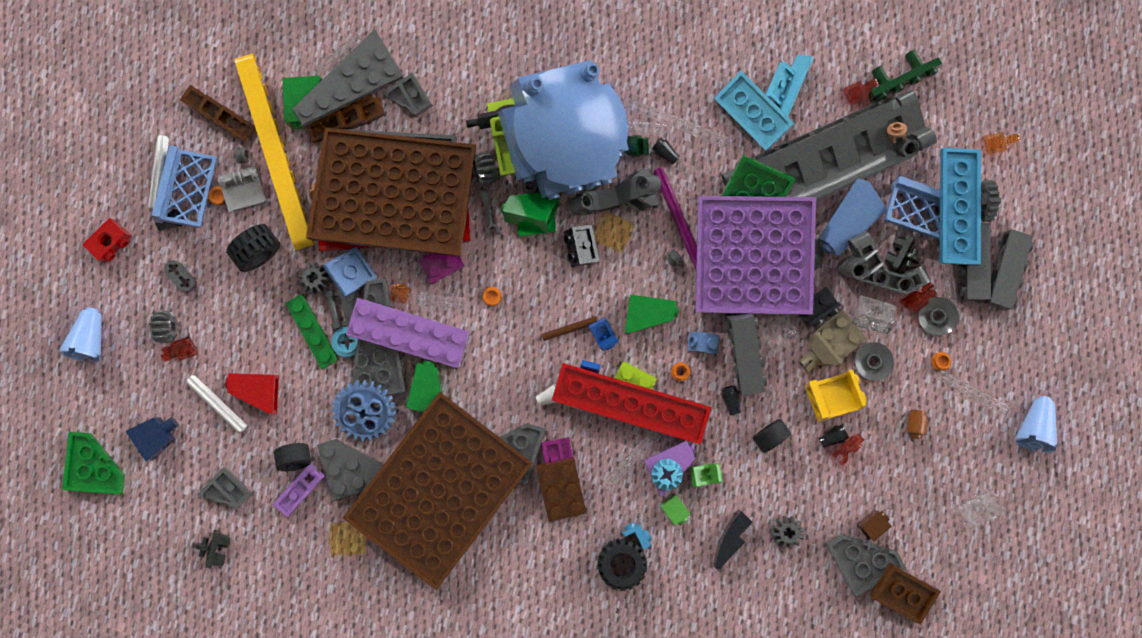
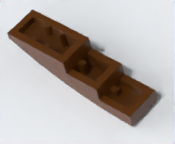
M189 85L180 98L181 102L244 142L248 140L255 129L253 124L192 85Z
M374 97L362 104L356 103L342 111H335L307 125V129L312 143L323 140L325 127L352 130L386 114L380 98Z

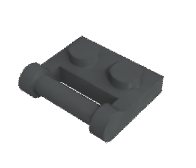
M339 289L324 292L333 322L331 324L332 330L348 327L357 298L361 299L359 290L346 298L343 297ZM340 296L345 321L340 322L334 298Z

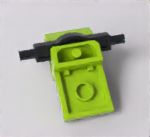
M507 99L487 103L488 112L478 114L477 119L466 120L467 128L479 126L480 129L491 128L500 176L515 174L498 116L502 109L514 107V100Z

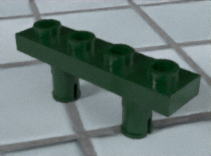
M911 50L905 55V58L912 70L894 79L888 78L882 65L872 70V74L879 86L871 89L867 95L870 102L883 100L891 92L896 94L905 88L904 86L908 84L911 86L915 85L926 75L928 78L938 72V68L942 65L941 60L938 57L923 63L916 50Z

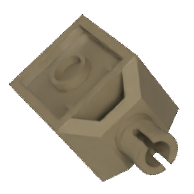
M841 309L809 335L808 354L798 362L801 366H804L803 369L808 373L818 364H841L843 362L842 359L867 338L845 311Z

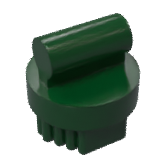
M641 135L627 137L629 150L625 151L627 155L634 157L649 155L648 137H642Z

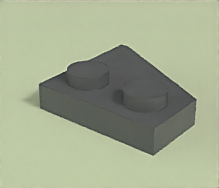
M413 73L382 92L386 97L417 116L433 106Z
M223 467L197 495L239 508L253 493L232 472Z

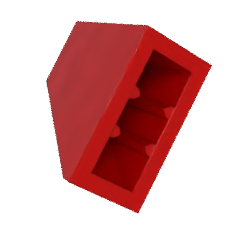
M228 373V377L225 380L227 393L267 413L277 414L279 375Z

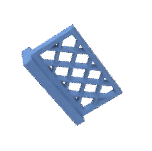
M169 145L151 215L155 222H169L201 228L217 157L179 150L178 147ZM182 156L190 157L193 162L184 167L181 164ZM204 160L212 161L211 167L204 171L199 165ZM196 165L201 172L191 177L187 170ZM185 172L189 179L179 184L176 178ZM204 176L207 183L199 188L194 181ZM193 183L197 190L187 195L183 187ZM180 189L185 197L175 202L172 194ZM200 193L203 200L194 205L190 198ZM188 200L192 208L182 212L178 205ZM174 207L180 212V215L174 218L167 217L168 211ZM196 211L199 216L197 222L189 221L186 215Z
M899 176L892 182V193L884 221L940 240V234H938L940 233V222L938 221L940 215L936 216L931 209L934 205L940 208V190ZM897 192L903 194L907 201L900 204L896 198ZM913 200H921L925 207L918 210ZM907 203H909L913 210V213L906 215L902 208ZM898 209L902 216L899 220L891 217L892 211ZM927 210L932 219L925 222L919 212ZM916 215L920 225H912L909 217ZM933 221L938 231H930L926 224Z

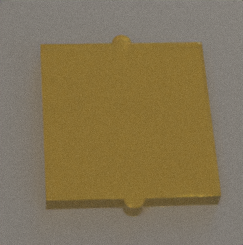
M605 211L600 223H597V229L594 234L595 241L623 252L627 241L631 239L630 235L635 224Z
M348 522L330 523V537L328 540L330 541L331 555L365 554L366 536Z

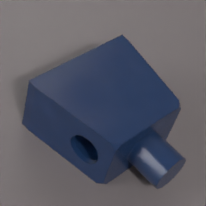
M154 417L125 432L144 460L149 462L155 460L175 440L171 431L179 425L173 417H170L165 422L161 417Z

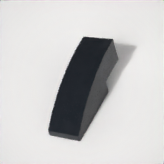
M738 510L731 518L719 540L713 566L718 571L745 543L740 535L753 523L741 510Z

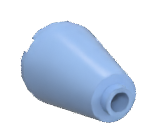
M87 307L86 310L80 312L61 345L59 353H63L65 357L80 361L92 358L91 362L100 361L102 315L98 313L99 310Z
M1040 396L1034 400L1015 437L1017 445L1032 451L1040 448L1043 449L1042 452L1044 453L1056 451L1055 403L1051 398Z

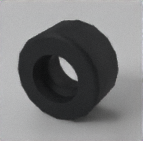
M777 419L760 430L752 439L761 452L766 453L785 441L791 435V432L782 419Z
M305 443L283 445L273 452L278 471H294L311 464L309 446Z

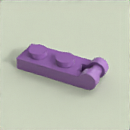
M312 463L302 471L273 503L286 517H289L325 478L324 474L318 473L315 470L316 467ZM308 475L313 478L311 483L305 479Z

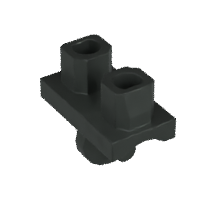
M897 236L893 242V247L901 250L900 253L896 255L888 252L884 260L898 274L905 260H907L905 266L910 268L912 263L918 264L920 258L916 256L918 253L917 249L913 248L910 253L914 245L913 237L908 236L906 239Z
M214 529L210 545H208V537H203L202 543L195 544V548L200 550L199 557H204L205 552L208 551L205 568L210 569L212 565H224L226 554L216 553L217 546L228 548L230 536L221 534L220 530Z

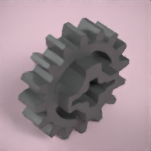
M993 180L981 181L982 222L994 221L1001 204L998 185Z

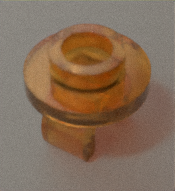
M402 283L391 288V292L394 294L392 301L396 302L397 296H401L405 304L408 300V294H410V288Z

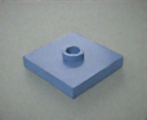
M357 247L327 262L323 266L344 298L365 287L366 281L377 279V276Z

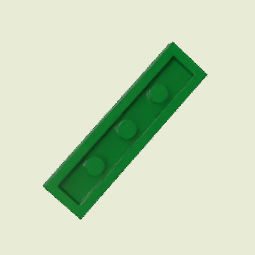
M300 294L286 302L285 304L320 368L323 370L339 361L304 294Z

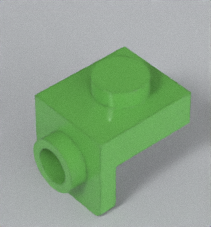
M719 463L689 467L692 487L722 483V471Z

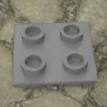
M255 166L218 176V183L222 189L229 212L266 202Z

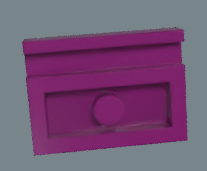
M428 254L418 260L431 284L465 267L461 258L454 256Z
M569 437L542 442L545 463L573 457Z

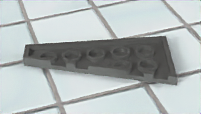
M374 29L293 108V112L302 127L403 78L402 72L376 30Z
M387 278L366 281L364 300L392 308ZM358 339L351 384L354 386L355 381L358 380L359 384L362 385L363 381L366 380L367 385H370L374 381V387L381 385V391L388 390L386 395L406 392L400 351ZM353 397L355 401L360 400L358 397Z

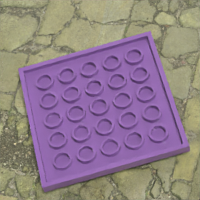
M698 196L695 312L813 314L816 197Z

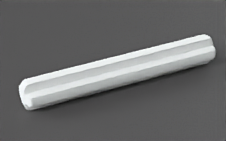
M158 135L148 204V207L151 209L154 207L168 151L169 138L163 135Z
M192 375L186 380V383L237 432L241 433L245 430L247 425L196 376Z

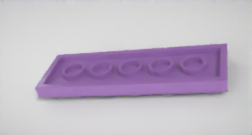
M360 298L356 300L346 332L347 336L455 368L459 367L469 331Z

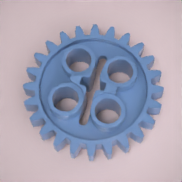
M358 380L355 381L354 386L348 383L347 389L342 387L341 393H337L336 399L332 403L334 407L331 412L335 413L332 419H338L335 425H342L340 432L348 431L347 437L353 434L354 440L360 436L362 442H364L365 437L372 441L373 435L379 439L380 433L385 435L395 419L393 415H395L396 410L392 409L395 403L390 402L392 395L386 396L388 390L381 391V385L374 387V381L370 385H367L366 380L363 381L362 385L359 384ZM353 397L360 398L361 402H356ZM372 403H377L380 407L376 408ZM348 414L354 415L356 419H351ZM366 420H372L375 424H369Z

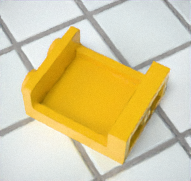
M848 370L844 374L824 380L809 381L804 386L817 422L856 412L866 406V396L861 392L859 378L854 374L853 370Z

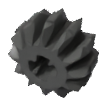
M482 152L475 155L474 172L480 185H489L496 182L498 178L497 166L490 152Z
M314 262L313 266L309 263L306 264L307 270L300 268L303 275H298L297 278L302 279L298 284L299 286H304V292L310 290V294L315 295L316 291L319 294L322 293L321 287L328 289L325 282H331V279L326 277L329 274L327 271H324V265L319 266L317 262ZM311 277H318L317 280L311 281Z
M169 311L154 312L150 318L151 323H149L151 337L154 338L155 342L159 343L173 342L177 338V331L179 330L177 317L174 316L173 312Z
M783 515V522L778 518L776 519V522L779 524L778 527L776 525L771 526V528L776 530V532L771 533V536L776 537L774 543H780L781 548L784 549L787 545L789 549H793V543L796 546L800 545L797 541L798 538L804 539L799 533L804 532L805 529L798 528L801 525V521L795 522V517L791 516L788 520V517ZM786 528L792 530V533H789V537L784 534V531H787Z

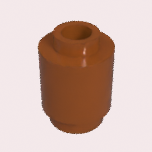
M910 410L906 433L910 434L911 438L922 439V436L927 435L928 416H926V411Z

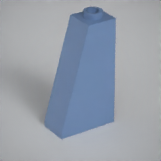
M859 178L855 181L818 238L823 244L821 246L827 254L831 253L839 256L849 247L848 240L865 232L887 211L886 206L869 181Z

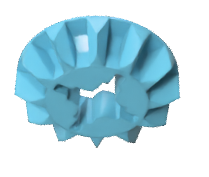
M348 327L338 329L332 337L333 350L342 357L356 355L357 338L348 336L350 340H355V342L349 344V350L345 344H339L345 341Z
M662 459L653 466L651 477L653 483L659 489L668 491L675 489L681 483L683 472L681 466L676 461ZM662 467H664L667 471L675 470L674 472H672L673 474L670 475L672 482H670V480H668L667 478L659 479L664 475V470Z

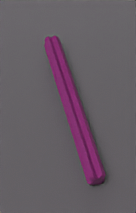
M662 167L657 168L653 173L661 181L660 190L696 270L697 245Z

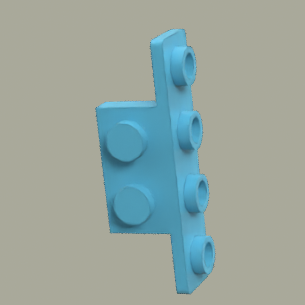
M797 55L792 67L786 62H780L766 92V95L787 116H789L812 63L813 57L810 55Z

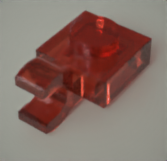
M876 78L864 85L861 81H858L843 88L842 91L850 106H853L868 99L867 92L876 88L879 84Z
M929 282L922 286L920 292L914 291L901 300L904 308L915 314L928 305V299L937 295L936 291L930 290L934 285Z
M189 336L171 342V346L161 349L164 353L161 354L164 362L175 357L181 361L198 355V349Z
M854 434L839 450L834 451L832 456L837 457L841 454L843 459L839 464H846L848 454L857 452L862 447L861 443L865 439L860 434Z

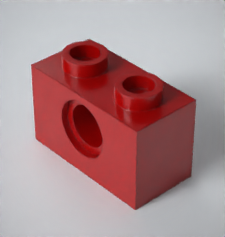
M109 218L82 245L98 261L106 263L116 257L115 253L120 248H124L130 243L129 239L132 235L118 221ZM111 238V244L107 246V240Z

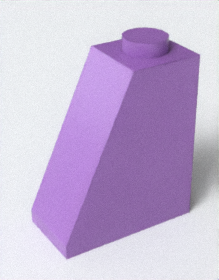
M684 440L644 459L650 475L653 466L662 459L676 461L684 473L694 461L695 457L693 454L696 451L692 443ZM662 467L664 470V475L659 479L667 478L668 480H670V482H672L670 475L673 474L672 472H674L675 470L667 471L664 467ZM656 486L660 496H663L668 492L666 490L659 489Z

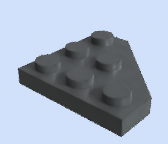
M529 423L500 437L533 462L519 481L526 485L528 484L545 432L544 428Z
M338 439L317 445L333 501L364 491L384 465V463L373 459Z
M844 534L825 543L855 597L875 587L889 563L903 570L907 569L898 552Z

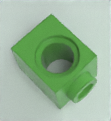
M676 494L660 504L675 526L677 524L681 526L689 520L690 512Z

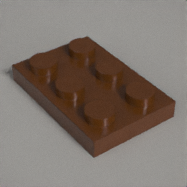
M574 457L536 465L549 522L586 514Z
M889 563L870 597L921 625L941 591L898 566Z

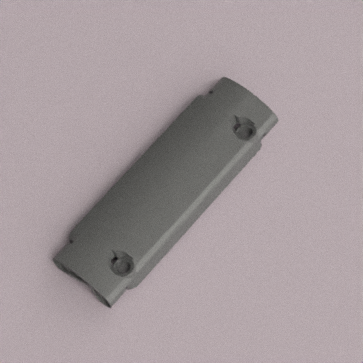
M910 90L895 98H885L756 155L751 159L795 178L786 197H816V200L854 184L858 178L863 180L914 157L918 151L936 144L937 137L931 128L925 127L918 98L914 91ZM895 122L904 123L907 126L905 139L899 138L896 139V143H893L887 134L888 126ZM734 169L721 174L725 187Z

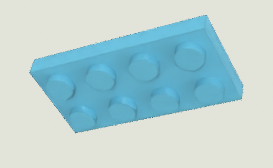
M742 71L714 98L766 151L795 124Z

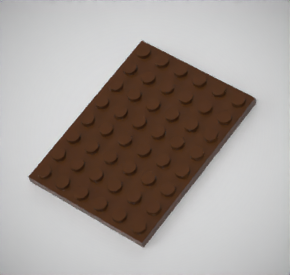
M325 127L306 238L308 240L461 257L477 148L476 144Z
M439 392L343 516V519L437 591L533 462L443 393Z

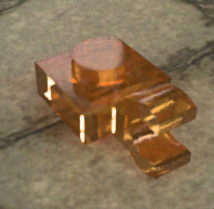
M1003 132L983 136L987 155L1008 150L1007 145L1021 141L1019 133L1004 137Z

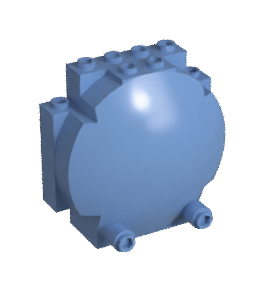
M592 60L518 77L509 86L515 106L502 109L498 113L517 181L524 180V183L535 180L536 176L542 198L548 197L549 200L559 198L560 193L566 192V195H570L583 190V188L588 190L599 185L603 186L613 183L612 179L618 177L615 165L620 160V157L624 156L623 152L629 150L627 144L628 122L624 106L610 83L600 84L597 78L600 69L598 65L592 63Z

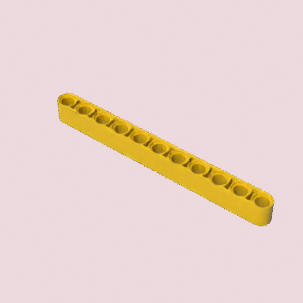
M254 53L236 58L235 64L292 244L297 251L315 245V241L306 238L308 223L305 219L307 217L304 206H301V197L298 188L294 184L296 181L293 172L289 169L290 162L287 153H284L283 150L284 143L277 131L279 128L276 118H273L272 115L273 109L270 101L267 99L268 93L265 84H262L261 81L262 74L255 62L257 59Z

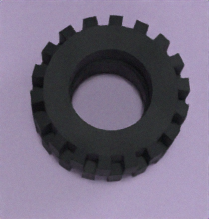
M259 224L246 229L236 236L228 245L226 253L240 272H248L269 261L277 253L281 244L266 224Z
M617 538L603 546L602 551L598 555V571L601 579L605 581L607 586L610 585L612 589L625 591V589L629 588L631 590L633 586H638L640 581L645 578L647 559L642 548L636 542L630 541L627 538ZM619 553L629 554L634 561L632 571L626 575H617L611 569V560Z

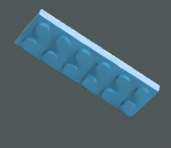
M940 149V264L981 265L980 149Z

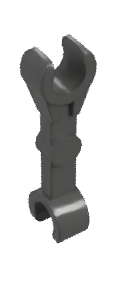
M484 188L480 190V195L486 207L485 211L490 224L487 227V233L491 236L490 228L495 227L498 235L499 227L493 224L488 190Z

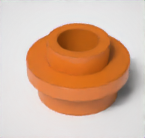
M678 362L673 365L671 375L677 381H685L690 376V368L686 363ZM679 368H682L684 370V374L682 376L677 374V370Z

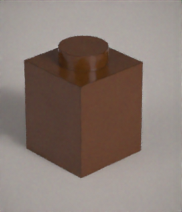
M873 510L857 524L869 540L874 542L892 527L888 522L890 520L883 511L879 512L877 510Z

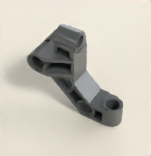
M641 169L634 174H630L617 186L598 191H585L569 200V208L572 213L578 215H589L595 211L603 212L619 208L620 205L624 204L625 206L630 205L638 211H646L650 207L657 208L659 203L656 192L661 187V181L658 176L651 175L650 169Z
M867 231L848 240L849 248L854 255L842 260L837 268L838 273L844 277L903 294L911 293L931 281L923 263L900 274L888 271L871 235ZM879 272L880 279L876 282L875 276ZM904 280L905 284L904 287L901 289L900 283Z

